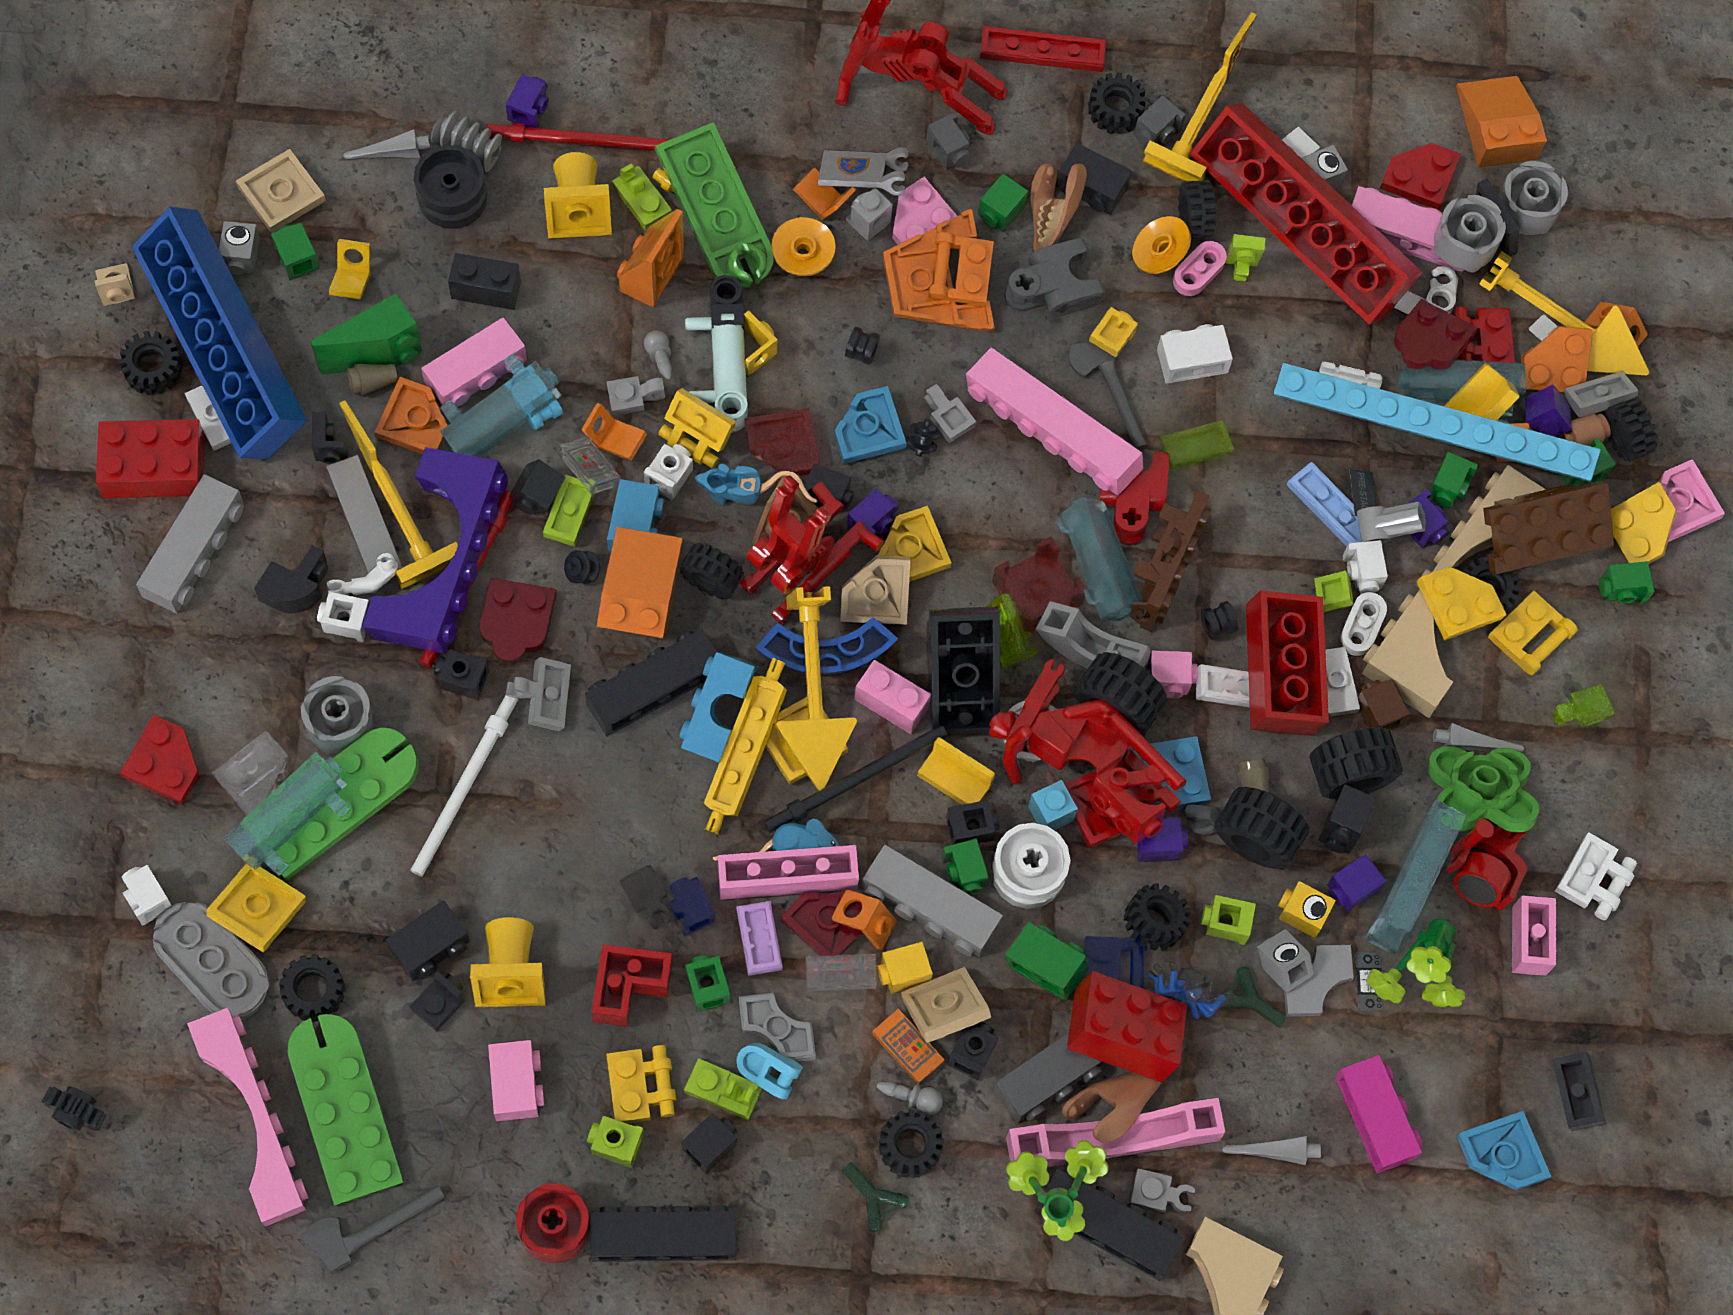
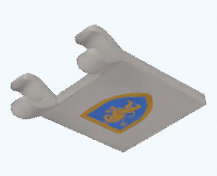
M903 147L896 148L888 153L824 150L818 185L882 188L893 195H902L905 192V186H897L893 182L905 180L904 171L908 169V162H899L897 158H907L909 151ZM886 165L896 170L884 176Z

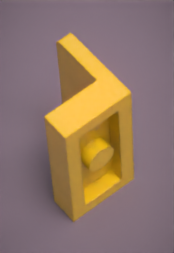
M1485 363L1444 407L1497 421L1520 396L1511 382L1489 364Z
M938 737L934 742L933 751L919 769L917 776L961 805L983 800L992 787L995 773Z

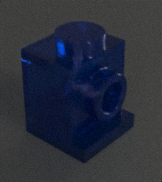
M698 877L691 880L682 878L669 886L673 900L669 901L675 918L677 920L683 918L681 921L683 936H687L715 923V912Z

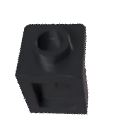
M312 411V450L315 460L326 464H333L349 458L346 442L335 441L334 423L328 422L326 411Z
M438 971L432 975L433 982L409 1006L411 1011L436 1032L465 1002L461 992L463 989L462 984L449 973L444 977Z

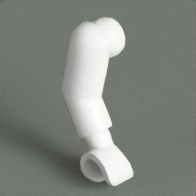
M383 553L377 558V566L365 577L354 578L351 582L330 580L327 582L330 590L328 592L348 596L350 593L353 595L375 593L395 576L398 564L393 555Z

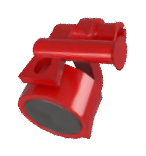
M1486 819L1478 820L1476 827L1450 849L1453 858L1446 871L1451 874L1458 869L1453 879V886L1456 892L1465 901L1482 908H1492L1495 906L1497 909L1502 910L1515 899L1527 872L1525 862L1515 853L1520 838H1523L1527 831L1510 832L1499 826L1494 828ZM1472 847H1477L1481 850H1484L1488 854L1482 852H1473L1469 854V852Z

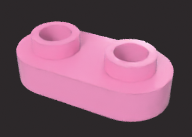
M1214 241L1201 243L1176 268L1173 277L1175 289L1185 296L1199 294L1224 268L1227 258L1224 247ZM1204 259H1212L1214 263L1208 264ZM1190 279L1194 284H1186L1184 280Z

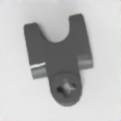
M1072 239L1034 251L1028 257L1031 266L1019 268L1010 275L1005 294L1009 307L1017 311H1027L1047 305L1050 315L1062 316L1099 305L1107 295L1102 282L1098 279L1080 280L1070 272L1071 268L1083 264L1089 250L1084 239Z

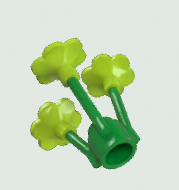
M1443 919L1432 920L1427 931H1420L1417 940L1395 969L1391 968L1388 973L1372 969L1369 972V977L1366 979L1367 984L1375 990V993L1381 999L1399 1004L1403 1000L1405 989L1398 984V981L1402 977L1401 972L1407 966L1409 971L1416 973V978L1420 982L1428 983L1434 981L1438 983L1425 986V990L1422 992L1424 1000L1432 1002L1437 1007H1447L1448 1005L1451 1007L1461 1006L1466 994L1463 990L1456 989L1452 985L1453 979L1450 977L1452 955L1456 947L1452 942L1456 933L1455 927Z
M1088 1140L1079 1141L1076 1147L1069 1148L1065 1153V1159L1069 1163L1067 1171L1070 1176L1075 1178L1069 1190L1054 1188L1047 1193L1041 1187L1048 1183L1050 1177L1046 1171L1048 1166L1047 1160L1041 1155L1033 1156L1031 1152L1024 1151L1018 1155L1017 1160L1009 1162L1006 1167V1172L1010 1176L1008 1185L1013 1191L1022 1190L1026 1195L1036 1193L1038 1201L1045 1204L1041 1212L1045 1219L1044 1231L1048 1235H1057L1062 1241H1068L1072 1239L1074 1232H1080L1085 1227V1220L1081 1216L1083 1206L1074 1199L1078 1196V1190L1082 1181L1091 1184L1096 1181L1097 1177L1106 1175L1109 1169L1108 1163L1105 1161L1107 1153L1103 1147L1093 1146Z

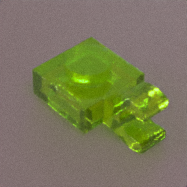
M1602 684L1571 693L1568 697L1570 702L1558 705L1556 707L1557 711L1551 713L1556 725L1578 719L1581 727L1610 719L1615 714Z

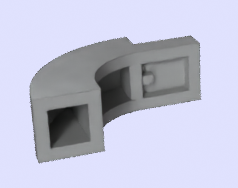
M1052 601L1049 602L1036 627L1038 633L1050 646L1088 669L1099 653L1103 654V652L1116 653L1127 657L1142 667H1145L1151 655L1149 646L1108 634L1091 624L1079 609Z

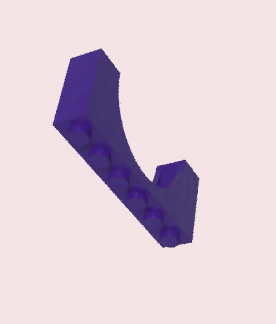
M425 447L415 477L424 491L445 498L457 508L461 523L458 548L446 569L426 586L399 596H372L362 627L374 640L446 654L449 644L455 640L457 633L456 623L460 613L466 608V594L470 583L476 579L477 562L480 553H483L487 547V533L490 524L497 518V504L501 493L506 491L508 476L498 460Z

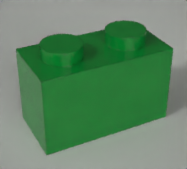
M1030 922L1027 923L1005 954L1010 969L1065 1002L1089 970L1087 957L1085 956L1086 953L1082 948L1072 942L1065 944L1058 940L1056 934L1046 926L1040 925L1037 927Z

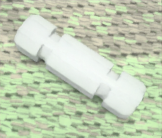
M1325 361L1320 365L1319 373L1378 389L1381 388L1382 376L1373 372L1366 374L1364 370L1342 365L1335 367L1334 363Z

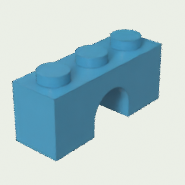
M716 652L715 657L709 656L703 670V675L707 676L703 689L697 688L692 699L691 707L695 708L691 721L686 719L680 732L679 738L684 740L681 746L682 749L720 762L733 728L722 724L718 720L715 713L716 703L725 694H732L742 699L745 698L753 676L757 673L758 665L724 652Z

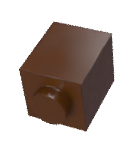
M1392 679L1383 683L1380 680H1375L1362 687L1358 701L1360 712L1368 728L1392 730L1405 723L1409 712Z

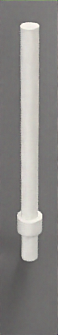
M505 695L495 715L489 717L484 727L486 729L484 736L411 868V872L423 877L498 736L502 737L509 725L507 720L518 701L517 698Z

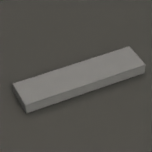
M358 455L326 466L367 572L370 573L377 566V558L383 553L393 555L398 564V570L401 569L402 565Z

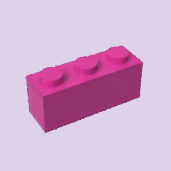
M1380 1055L1340 1069L1335 1079L1376 1174L1415 1160L1422 1153L1420 1149L1422 1148V1140L1417 1129L1411 1128L1406 1117L1408 1115V1108L1405 1100L1401 1095L1397 1096L1392 1085L1394 1076L1390 1066L1387 1063H1383Z

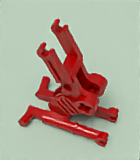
M870 0L867 9L860 16L862 18L844 60L838 80L839 84L835 103L841 106L847 105L852 79L856 77L862 65L875 73L891 75L897 82L901 80L905 82L907 79L908 81H913V78L923 82L927 90L939 91L942 94L944 103L973 123L981 133L992 135L996 124L992 123L993 117L963 96L961 92L968 77L987 91L991 97L997 100H1005L1008 89L1004 88L1005 82L996 78L970 57L960 59L951 53L946 47L949 32L938 23L925 22L922 24L919 32H916L914 29H909V31L905 29L903 32L897 30V33L892 31L890 37L878 35L880 28L877 25H881L882 15L891 0Z
M789 475L783 479L785 484L776 489L777 493L768 517L772 528L770 537L765 536L760 539L746 556L757 570L753 574L750 573L744 577L739 584L749 595H752L773 574L770 582L783 594H787L801 582L806 574L808 575L812 571L813 573L798 588H803L804 594L807 592L813 593L851 554L850 550L860 540L875 551H879L885 541L868 530L861 521L857 522L835 544L832 536L821 538L825 526L842 510L844 504L838 501L825 484L820 481L812 490L824 506L818 508L815 511V515H811L801 524L789 512L795 492L799 486V483ZM785 600L772 612L771 616L783 626L789 621L795 610H787V602Z

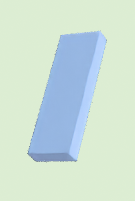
M1310 462L1288 480L1287 486L1346 547L1348 543L1361 542L1358 517H1355L1353 503L1313 462Z

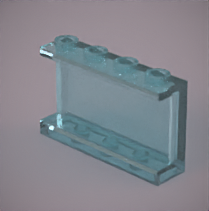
M1435 799L1419 823L1363 938L1364 940L1392 954L1397 952L1405 933L1411 932L1466 818L1465 813Z

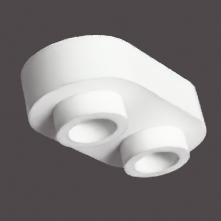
M1366 592L1355 600L1340 635V644L1346 648L1348 654L1354 656L1364 655L1373 645L1387 613L1386 602L1380 595ZM1363 609H1370L1373 612V616L1365 615ZM1351 637H1358L1362 643H1353Z

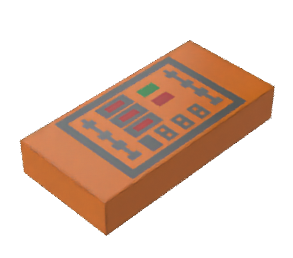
M899 1009L872 1031L873 1036L918 1085L945 1062V1059L930 1043L925 1042L921 1033Z

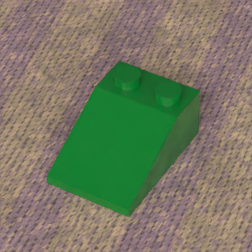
M397 294L390 296L310 341L317 368L321 375L347 372V368H353L354 364H394L397 367L400 364L411 363L422 353L417 323Z

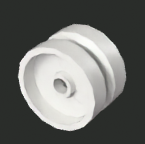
M1037 823L1020 824L1007 831L997 845L991 869L993 885L1000 896L1013 906L1026 909L1043 907L1055 900L1062 890L1068 875L1071 860L1067 844L1056 831L1048 826Z

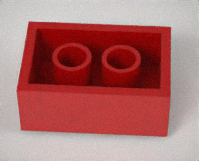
M199 419L98 421L96 484L103 498L191 496L204 475L205 434Z
M1092 971L1075 989L1067 1049L1163 1082L1181 1064L1187 1004Z

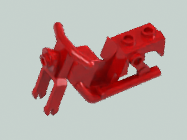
M1054 660L1047 661L1042 673L1028 694L1017 719L1014 711L1007 713L1001 711L989 723L991 726L989 735L992 738L1006 740L1002 761L1009 781L1013 784H1018L1022 780L1016 758L1026 743L1031 753L1057 770H1062L1067 762L1071 760L1087 761L1097 770L1090 795L1094 805L1104 812L1115 823L1117 829L1135 845L1145 837H1153L1163 827L1162 820L1165 810L1173 812L1181 801L1162 783L1165 781L1176 792L1185 786L1186 779L1115 707L1103 700H1093L1066 708L1047 711L1052 701L1058 696L1060 688L1057 681L1063 676L1064 672L1062 663L1057 667L1056 671H1053L1051 669L1053 668ZM1132 748L1149 765V767H1147L1140 760V758L1132 751ZM1122 765H1124L1130 772H1128L1124 768H1121ZM1141 785H1143L1141 788H1134V789H1127V790H1125L1127 787H1134V786H1141ZM1157 801H1159V802L1161 803V804H1159V805H1148V804H1154V803H1156Z

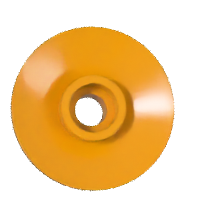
M1173 216L1161 217L1150 222L1135 239L1132 250L1135 264L1142 271L1149 274L1163 273L1175 267L1184 258L1190 247L1191 233L1189 227L1183 220Z
M799 217L786 221L776 230L772 239V253L776 263L783 270L793 275H815L826 269L835 255V239L832 232L822 222L812 218ZM800 249H806L809 253L800 254L798 253V251Z

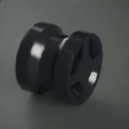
M855 326L847 344L845 357L850 359L857 357L862 359L863 363L870 365L875 356L880 335L876 333L866 334L862 328Z
M1228 601L1221 602L1214 609L1210 607L1201 609L1202 624L1211 640L1220 638V635L1225 632L1229 634L1238 632V620L1232 605Z

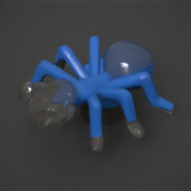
M1170 962L1169 964L1171 975L1168 987L1165 986V972L1159 964L1156 963L1153 966L1158 976L1150 970L1147 973L1148 977L1154 981V993L1187 1004V1012L1191 1008L1194 1019H1199L1202 1013L1207 1018L1211 1017L1220 1006L1229 1005V1001L1226 999L1234 997L1232 992H1225L1220 995L1215 993L1210 996L1212 990L1211 981L1205 983L1206 977L1202 973L1190 968H1180L1178 973L1175 962Z

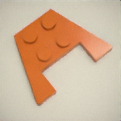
M968 209L959 216L949 221L946 220L936 225L935 228L921 235L918 234L883 252L882 257L893 317L983 332L994 331L995 327L990 301H986L985 306L973 304L956 305V302L929 297V288L934 282L938 246L935 244L936 234L948 232L955 236L977 239L972 209ZM948 266L946 286L948 288H953L950 269Z

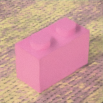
M873 660L856 685L854 700L909 734H912L929 709L931 694L876 660Z
M1521 896L1512 907V973L1546 976L1556 966V898Z
M531 1040L488 1044L493 1110L496 1122L539 1117L538 1106H544L543 1085H536L535 1072L541 1071L540 1051H533Z

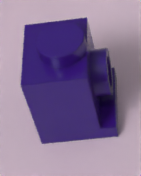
M521 74L506 102L507 120L513 123H525V127L538 128V114L542 115L545 112L549 98L546 96L548 84L541 78H531Z
M876 488L848 513L847 527L851 529L857 522L861 521L872 533L882 535L894 523V513L899 509V506L890 495H883Z
M1428 489L1409 502H1420L1425 513V531L1409 534L1422 549L1430 542H1433L1434 545L1438 544L1450 532L1446 528L1448 520L1443 510L1438 505L1432 504L1429 501L1431 493Z

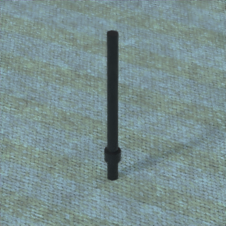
M939 725L801 801L796 799L786 805L787 809L764 820L767 830L771 833L784 824H788L791 821L797 823L808 817V812L933 745L938 737L941 739L946 738V730L942 725Z

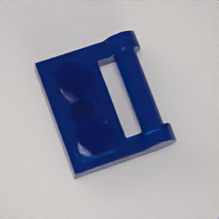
M1086 936L1084 939V951L1089 970L1085 974L1084 979L1092 971L1120 980V951L1130 952V984L1144 989V951L1147 950V945L1145 948L1139 945L1142 941L1139 937L1134 941L1131 937Z

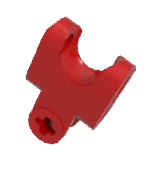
M1155 451L1151 466L1147 470L1140 472L1118 496L1110 490L1104 491L1100 488L1099 506L1115 507L1113 534L1120 543L1124 545L1140 543L1145 536L1149 511L1161 512L1164 503H1166L1169 469L1168 453Z

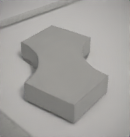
M1320 945L1315 947L1312 963L1315 975L1286 993L1284 991L1286 1017L1321 1016L1326 994L1333 987L1351 982L1354 979L1351 945Z
M773 993L739 996L742 1033L756 1034L765 1038L785 1058L795 1060L796 1062L816 1060L812 1023L796 1021L785 1015L778 1007Z

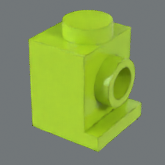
M1215 895L1211 905L1205 904L1201 924L1207 926L1205 935L1232 940L1240 945H1245L1251 934L1256 904ZM1228 918L1231 925L1220 923L1219 919Z
M603 1116L600 1124L596 1122L592 1124L587 1142L592 1144V1155L632 1168L644 1137V1130L640 1126L636 1125L635 1127ZM610 1133L619 1134L621 1136L620 1140L617 1143L608 1142L607 1137Z

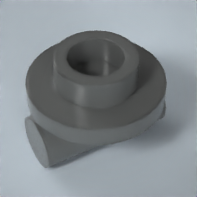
M1194 804L1186 806L1185 815L1190 818L1189 827L1193 833L1208 835L1216 831L1214 824L1221 814L1218 808Z

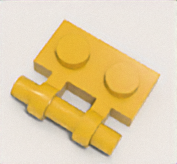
M681 388L676 392L664 419L675 426L672 429L664 424L659 430L658 435L667 440V445L670 447L678 444L686 448L694 462L699 465L704 463L714 469L720 458L710 452V447L717 452L723 450L735 427L736 421ZM686 432L698 439V444L688 439Z
M665 1045L652 1047L653 1060L649 1062H643L641 1049L606 1054L615 1120L627 1124L650 1121L649 1107L660 1105L661 1117L675 1115L673 1102L677 1101L676 1091L671 1088L669 1073L672 1071V1062L670 1058H667ZM655 1074L658 1091L647 1093L645 1076Z

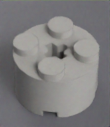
M1527 161L1520 164L1519 167L1507 175L1498 195L1519 227L1520 234L1537 235L1547 233L1556 222L1567 200L1568 187L1563 177L1560 178L1554 172L1555 168L1547 163Z
M1468 195L1467 198L1452 200L1444 209L1434 233L1435 254L1449 265L1468 272H1476L1488 264L1494 257L1506 230L1505 221L1503 222L1499 207L1491 200L1479 195Z
M330 676L315 682L309 688L304 701H302L301 717L311 741L326 754H339L362 735L373 730L374 715L367 693L361 685L344 677ZM340 712L342 716L335 718L334 714Z

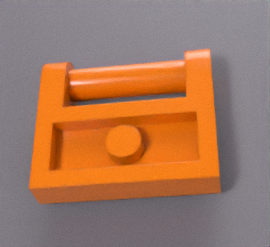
M948 232L937 233L935 244L938 246L934 282L933 285H930L929 297L938 300L985 306L994 241L955 236ZM951 248L959 249L955 289L946 286Z

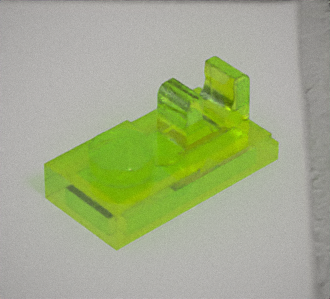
M1000 594L986 607H999L1000 661L1003 669H1009L1018 661L1029 660L1038 651L1036 648H1029L1026 640L1032 637L1030 631L1022 630V623L1012 595Z

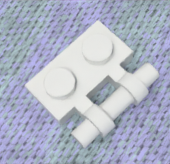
M1588 832L1555 892L1584 909L1593 898L1599 904L1595 911V916L1601 920H1607L1611 911H1616L1621 902L1619 897L1624 887L1631 884L1637 862L1630 857H1625L1621 865L1616 863L1613 859L1618 849ZM1605 873L1613 879L1607 890L1599 886Z

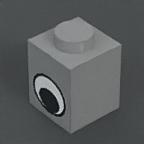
M1334 145L1302 157L1331 187L1335 189L1343 186L1348 169Z
M224 221L219 251L230 273L234 275H242L244 273L255 274L260 245V236L256 224Z
M1286 929L1257 946L1263 970L1286 993L1315 975L1310 953Z

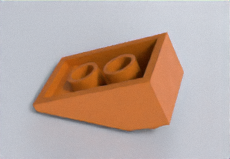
M1518 76L1457 84L1456 88L1478 168L1539 159L1547 139L1540 114Z
M679 209L674 210L650 225L644 236L639 235L632 248L633 254L629 261L624 260L617 272L620 292L653 308L655 307L684 258L683 211Z
M622 527L616 528L596 627L659 638L667 637L683 538Z

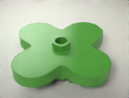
M1454 746L1440 747L1432 752L1427 767L1428 774L1436 784L1445 789L1439 794L1434 810L1437 820L1442 825L1452 830L1466 831L1476 827L1478 820L1489 819L1504 830L1525 832L1536 824L1539 814L1538 802L1533 796L1521 789L1527 783L1531 770V764L1523 753L1511 748H1497L1486 756H1473L1474 751L1466 752Z

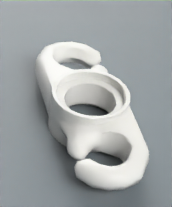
M1437 267L1432 270V276L1437 277L1440 274H1445L1449 277L1450 282L1448 284H1440L1436 278H1432L1430 280L1431 288L1425 301L1433 304L1432 297L1443 296L1447 299L1449 305L1446 308L1440 309L1451 314L1456 303L1458 276L1449 267Z

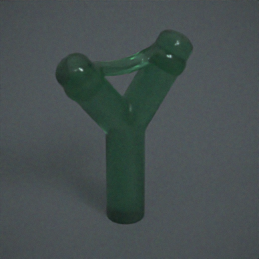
M1248 967L1238 968L1236 971L1238 977L1233 987L1225 994H1221L1225 996L1226 1000L1223 1001L1220 1007L1251 1008L1280 1029L1287 1017L1258 996ZM1240 982L1245 995L1231 994Z
M850 1162L842 1170L843 1174L865 1197L868 1216L867 1223L871 1232L881 1231L883 1221L892 1211L899 1207L906 1208L908 1206L909 1197L907 1195L875 1188L853 1162ZM879 1203L892 1205L893 1207L888 1209L881 1217Z

